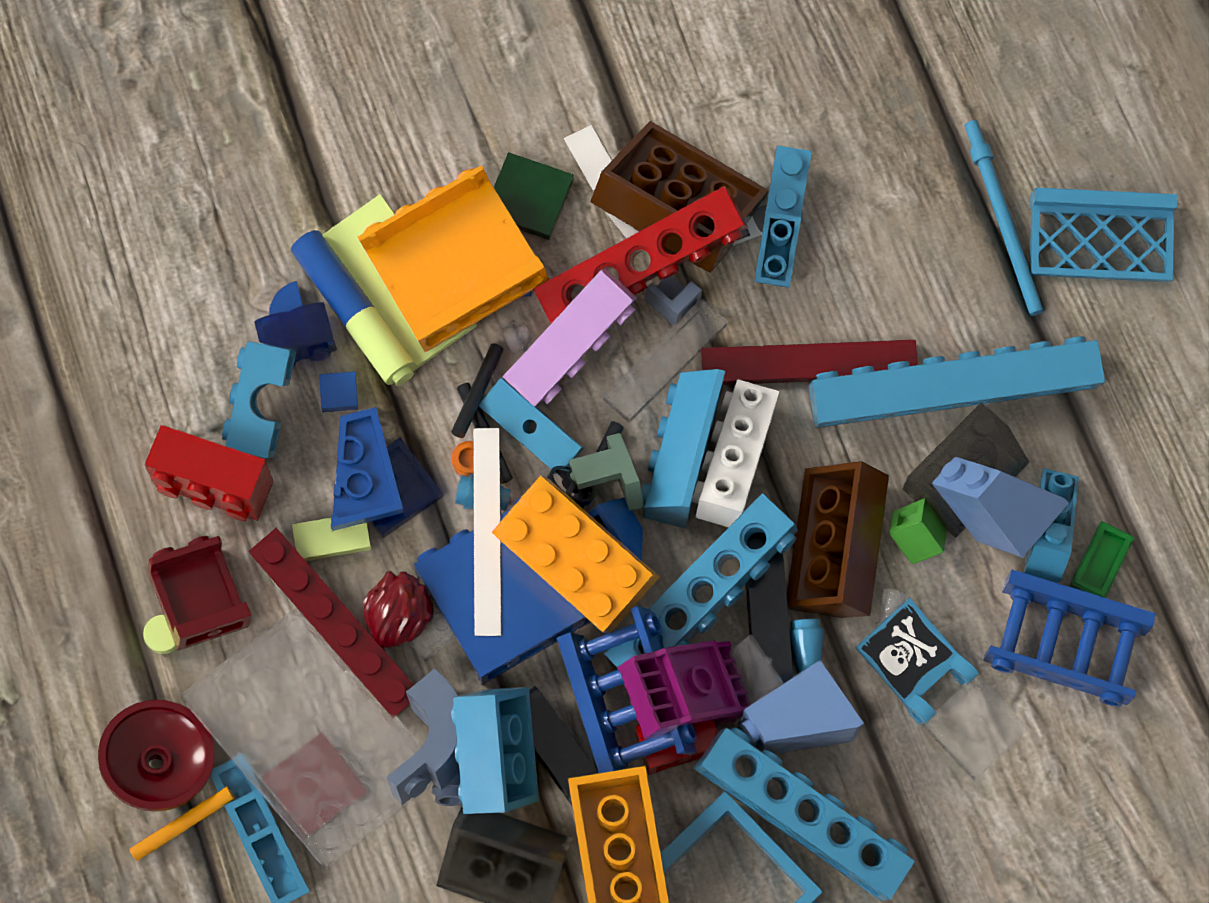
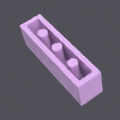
M606 268L602 269L505 373L503 378L534 407L542 400L546 404L550 403L562 390L557 384L567 374L570 378H573L586 364L582 357L589 349L592 348L597 352L611 337L606 331L615 321L622 325L636 309L631 304L637 297Z

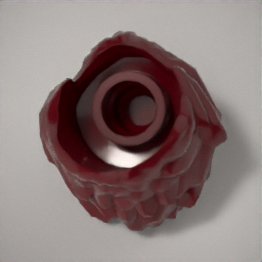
M387 571L384 577L368 592L363 601V615L366 625L370 628V633L379 646L388 649L399 647L406 641L411 642L419 637L434 615L432 597L429 595L425 585L420 583L419 578L408 574L406 571H401L397 576L392 571Z

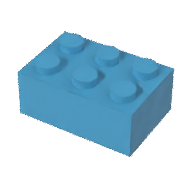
M529 687L488 689L453 697L454 705L451 716L456 726L457 745L455 747V758L460 770L458 795L463 804V814L507 812L538 802L539 794Z

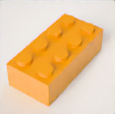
M541 475L491 532L604 633L613 632L631 611V608L640 601L660 577L556 484Z
M641 766L569 778V790L588 903H669L646 767Z

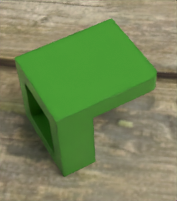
M925 498L893 511L890 535L910 563L916 564L944 552L947 530Z

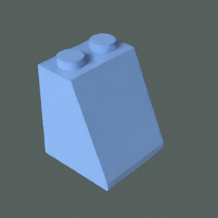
M954 457L951 462L947 463L938 477L932 482L933 486L976 541L1022 558L1069 504L1065 498L1014 476L958 457Z
M819 660L744 709L739 726L742 728L741 731L752 739L750 745L760 752L768 750L773 754L849 743L856 739L864 722Z

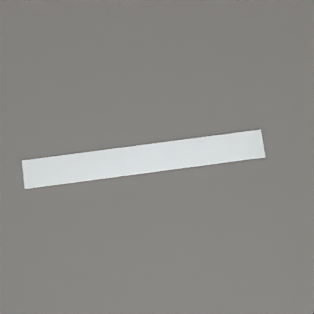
M499 428L473 429L475 636H501L500 540L491 533L500 523Z

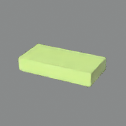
M331 518L292 524L296 550L305 561L372 550L367 523L336 531L331 530Z

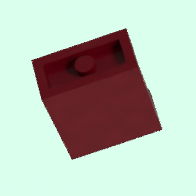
M201 536L190 541L188 546L176 550L173 547L163 548L155 552L148 561L147 573L177 651L248 628L252 615L247 602H241L221 551L222 541L220 536L213 538Z

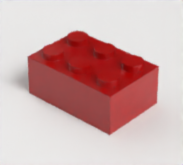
M160 425L144 464L155 487H157V491L162 495L174 499L181 495L192 499L191 502L200 508L212 510L214 506L226 510V515L243 522H246L247 518L259 520L274 482L266 459L164 425Z

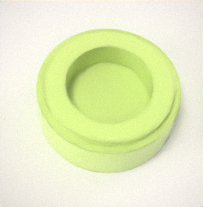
M164 615L151 618L143 631V637L148 647L158 654H168L175 651L177 648Z

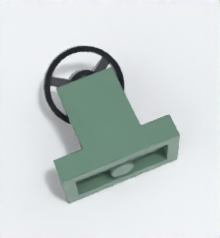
M621 433L606 437L608 443L607 450L569 460L570 467L555 466L547 475V478L558 486L554 479V474H558L562 478V485L566 489L565 493L580 507L590 505L595 498L596 491L594 485L616 479L619 482L629 511L644 507L640 481ZM581 491H586L589 494L587 499L571 496L572 493L579 494Z

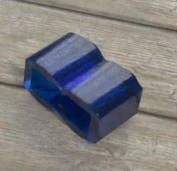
M324 302L304 305L289 312L267 315L254 321L259 343L297 350L294 366L296 362L302 359H310L311 361L327 359L332 352L337 350Z

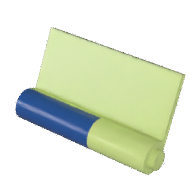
M379 194L324 234H321L318 230H313L301 236L292 245L291 253L387 385L395 383L396 386H400L413 377V371L473 330L477 325L473 324L436 347L424 352L357 238L364 233L368 226L377 222L382 223L395 215Z

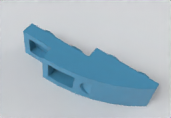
M778 145L776 147L755 273V283L790 288L812 151Z

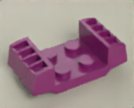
M716 640L667 647L655 652L635 655L618 666V670L621 672L625 683L624 686L627 688L631 699V705L634 707L637 721H639L644 739L660 737L681 725L714 720L715 726L742 718L744 709L752 705V701L749 696V689L747 690L743 680L744 676L739 670L737 658L734 657L730 641L716 642Z

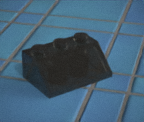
M982 402L907 476L902 488L915 502L925 498L946 530L955 538L966 527L932 484L941 473L943 467L951 462L954 457H958L1016 477L1029 464L1028 458L1009 426Z
M462 805L451 828L436 886L483 903H552L573 838L502 813L463 814Z

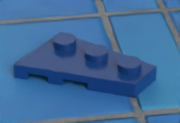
M374 407L340 416L331 530L336 531L404 513L377 408Z

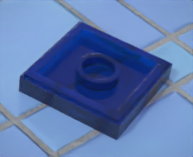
M401 437L389 444L387 450L404 513L371 521L382 538L443 497L440 489Z

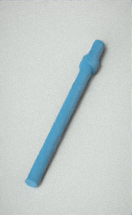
M969 121L964 126L972 146L970 154L974 165H978L1026 306L1030 316L1041 314L1044 310L992 164L994 156L990 144L985 143L978 121Z

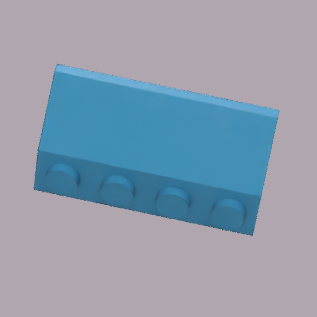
M714 369L681 372L678 384H670L666 404L672 405L669 418L661 417L657 437L663 439L660 451H652L648 471L654 472L651 485L644 483L642 488V499L645 506L643 518L686 529L693 504L694 491L699 481L721 396L725 371Z

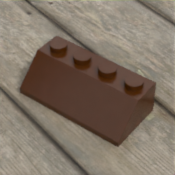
M863 461L805 468L797 522L798 531L795 535L797 539L794 542L787 590V607L789 610L838 618L870 616L889 481L888 474Z

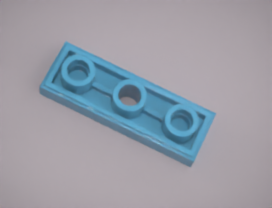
M504 378L498 380L479 404L482 410L550 469L555 466L570 467L569 460L577 458L584 449L580 443L537 406L534 407ZM534 420L537 428L534 433H530L528 426Z

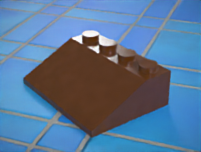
M649 121L601 171L590 202L630 225L635 230L641 231L725 186L731 192L747 224L769 190L659 125ZM704 218L699 222L697 231L701 237H708L713 233L715 228L713 219ZM679 235L670 236L666 241V248L675 253L681 250L683 245L681 237ZM721 242L709 248L711 254L693 264L711 273L726 256L734 243L723 246Z

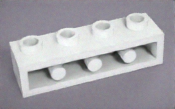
M738 379L733 393L726 391L721 407V412L726 413L724 422L718 420L716 422L711 442H715L717 445L714 452L707 451L702 467V472L708 474L705 482H697L692 502L698 504L695 518L730 527L744 512L775 411L779 391Z

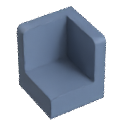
M673 276L662 280L657 286L650 283L645 291V301L675 327L700 304L702 290L692 281L684 287Z

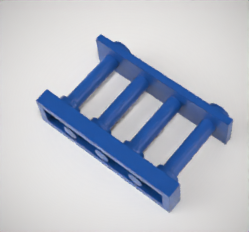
M1012 569L1005 579L1002 593L1011 595L1010 598L1013 602L1001 646L998 648L991 645L986 651L983 661L992 663L991 667L1003 673H1013L1014 670L1098 696L1102 703L1109 706L1121 707L1122 704L1128 705L1135 698L1136 690L1124 687L1123 684L1135 638L1140 637V635L1145 636L1153 628L1156 613ZM1032 602L1045 605L1046 610L1049 611L1036 659L1014 653L1027 605L1032 604ZM1068 613L1082 617V621L1085 622L1072 670L1051 664L1063 615ZM1104 624L1118 628V632L1121 633L1109 681L1087 675L1099 626H1104Z
M640 606L631 608L635 623L590 641L584 638V635L567 633L557 637L599 773L626 769L629 762L672 746L676 747L678 754L691 755L697 753L694 742L697 741V736L692 724L681 725L660 737L649 738L626 748L618 745L614 733L617 730V726L636 720L637 716L633 705L614 712L607 710L603 698L606 690L624 684V680L619 670L599 676L595 673L592 660L594 655L639 637L645 653L663 649L658 635L662 632L659 619L648 608Z

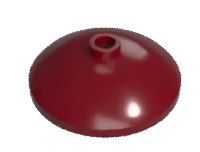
M148 700L133 704L118 713L109 722L102 734L98 748V765L101 777L112 794L131 807L145 811H166L177 808L197 796L208 782L214 765L213 739L202 719L192 710L181 704L167 700ZM153 759H158L162 761L163 765L155 769L149 765V762Z

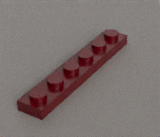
M277 527L248 551L394 720L410 707L406 691L414 686V684L381 646L377 644L374 638Z

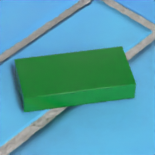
M1101 521L1069 587L1106 598L1135 537Z

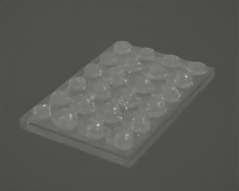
M297 608L181 693L183 702L325 870L415 799L411 798L404 805H401L393 797L386 777L413 756L422 745L397 716L394 717L383 708ZM432 781L427 785L426 789L433 784Z

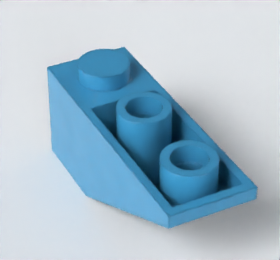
M1043 468L1039 488L1065 498L1069 504L1026 553L1024 573L1057 583L1061 582L1072 551L1079 476Z

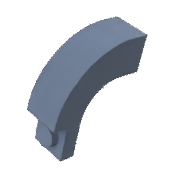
M435 668L406 691L412 711L429 727V733L423 746L386 777L393 797L401 805H404L411 798L421 795L431 781L442 791L459 770V764L455 758V747L457 745L456 726L451 716L454 705L453 697H457V694L452 685Z

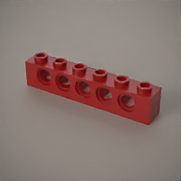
M723 186L533 288L550 324H552L572 302L571 295L573 289L579 285L586 287L602 269L606 268L609 270L614 268L618 272L619 281L633 295H636L648 288L646 282L657 276L660 280H664L679 271L677 267L679 264L689 259L691 263H696L711 254L709 248L721 242L723 246H728L743 237L741 231L749 227L731 192ZM704 218H712L715 224L713 233L708 237H701L697 231L699 222ZM672 235H679L683 242L681 250L676 254H669L666 250V241ZM640 252H647L651 259L649 267L644 271H638L634 265V259Z

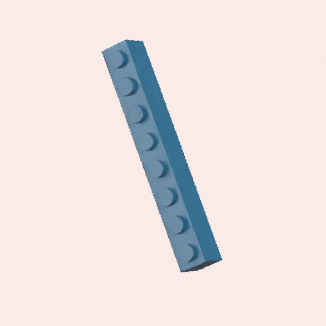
M1085 336L1065 339V345L1051 346L1050 341L1030 344L1029 350L1016 351L1015 346L995 349L994 355L980 356V351H972L959 354V360L945 361L944 356L924 359V365L910 366L909 361H901L888 364V370L874 371L873 366H865L853 369L852 375L838 376V371L820 373L816 375L817 380H812L808 386L815 428L1096 389L1105 383L1098 340L1086 342Z

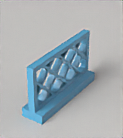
M1035 188L1029 196V210H1031V276L1172 282L1174 211L1177 209V194ZM1040 214L1054 215L1063 226L1049 237L1040 227ZM1063 215H1071L1072 217L1067 220ZM1079 216H1088L1098 226L1087 238H1084L1071 224ZM1099 217L1108 218L1103 222ZM1113 218H1124L1133 228L1122 240L1106 226ZM1134 219L1143 220L1138 224ZM1149 219L1165 220L1164 235L1157 242L1142 228ZM1064 229H1067L1080 242L1068 255L1053 241ZM1100 230L1115 244L1103 257L1088 242ZM1135 232L1151 246L1139 258L1124 244ZM1039 236L1045 241L1040 247ZM1163 240H1164V250L1159 246V244H1160ZM1047 245L1062 259L1054 268L1039 267V252ZM1082 247L1098 261L1090 269H1080L1070 259ZM1118 248L1133 263L1125 271H1116L1106 261ZM1154 250L1164 260V273L1150 272L1141 261ZM1064 263H1066L1070 268H1060V267H1061ZM1101 264V266H1102L1105 270H1095V269ZM1136 266L1141 272L1131 270Z

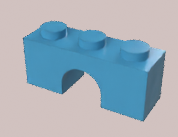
M247 341L246 348L241 347L237 358V368L241 369L239 382L233 384L229 403L234 405L231 419H226L222 431V440H226L225 446L263 458L275 457L282 422L266 418L262 415L257 406V397L262 388L269 384L279 386L290 385L297 350L255 341Z

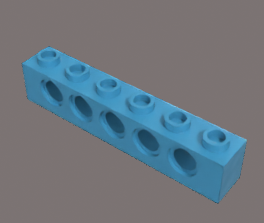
M763 493L649 608L659 619L662 632L658 635L663 648L690 644L689 641L698 632L704 634L718 619L715 614L724 605L730 607L736 603L744 593L741 588L751 578L754 580L759 579L770 567L768 561L778 551L781 554L787 551L796 541L797 537L794 536L798 531L796 525ZM754 533H763L766 535L765 545L760 549H750L748 547L750 536ZM727 560H738L740 568L735 575H722L721 569ZM702 586L713 587L711 600L706 603L696 602L695 595L697 590ZM677 612L686 613L687 622L685 626L679 630L670 629L669 620L671 616ZM639 637L608 649L604 654L618 668L619 665L631 657L643 654V645Z
M733 727L731 730L724 728L718 731L694 767V770L878 900L892 899L915 862L906 855L908 849L892 838H888L887 841L875 833L876 826L861 816H857L855 819L844 811L846 806L836 797L830 794H826L824 797L812 788L814 783L809 778L799 772L791 774L781 766L783 761L778 756L768 750L760 752L750 745L752 739L741 730ZM738 757L747 759L751 765V773L747 778L740 776L736 771L735 763ZM770 779L778 781L782 787V795L778 800L771 798L767 792V784ZM802 801L809 803L813 808V817L810 822L804 821L799 816L798 808ZM834 823L840 825L844 830V840L841 844L835 843L830 837V828ZM866 845L875 852L876 859L872 866L866 865L861 857L862 849Z

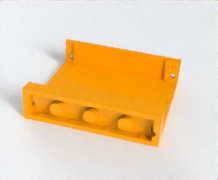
M482 165L475 169L470 168L463 171L456 180L444 187L439 186L430 190L425 198L415 204L402 206L395 212L394 216L382 223L377 222L368 226L364 233L357 237L424 352L436 347L549 280L543 264L538 256L534 255L489 181Z

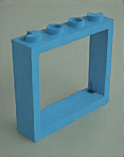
M726 791L660 853L665 875L728 814L804 893L795 903H818L816 900L823 892Z

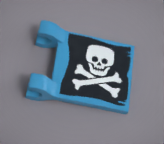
M908 598L855 647L901 700L917 724L922 722L925 724L937 714L921 696L944 674L950 671L960 685H963L965 682L969 684L979 674L970 662L958 654L911 598Z

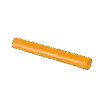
M226 786L129 848L136 861L141 860L233 801L235 796L231 789Z

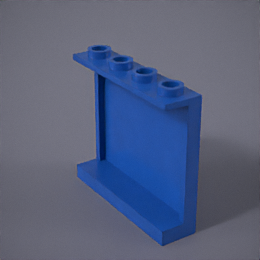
M520 498L514 502L513 506L520 500ZM510 510L504 512L503 514H501L500 512V522L508 514ZM468 529L458 532L449 540L450 544L439 550L434 547L423 552L417 558L418 562L413 564L416 576L421 578L474 667V673L481 685L558 642L557 637L573 633L591 623L589 619L500 541L501 636H475L474 530L470 532Z

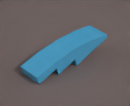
M242 754L212 769L210 776L217 790L220 791L228 786L235 796L233 801L224 806L271 903H289L310 892L244 755Z

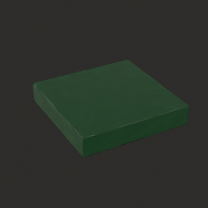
M508 152L494 189L519 230L550 240L574 181V174Z

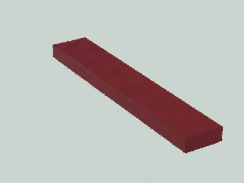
M916 340L701 348L702 371L714 369L725 371L723 385H736L737 379L752 384L812 382V380H817V374L830 371H838V376L852 375L853 369L865 366H873L874 371L888 370V364L901 361H909L910 366L918 365Z

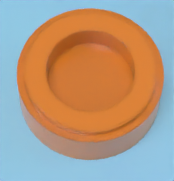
M474 441L462 442L452 452V467L458 476L464 475L469 477L470 474H474Z

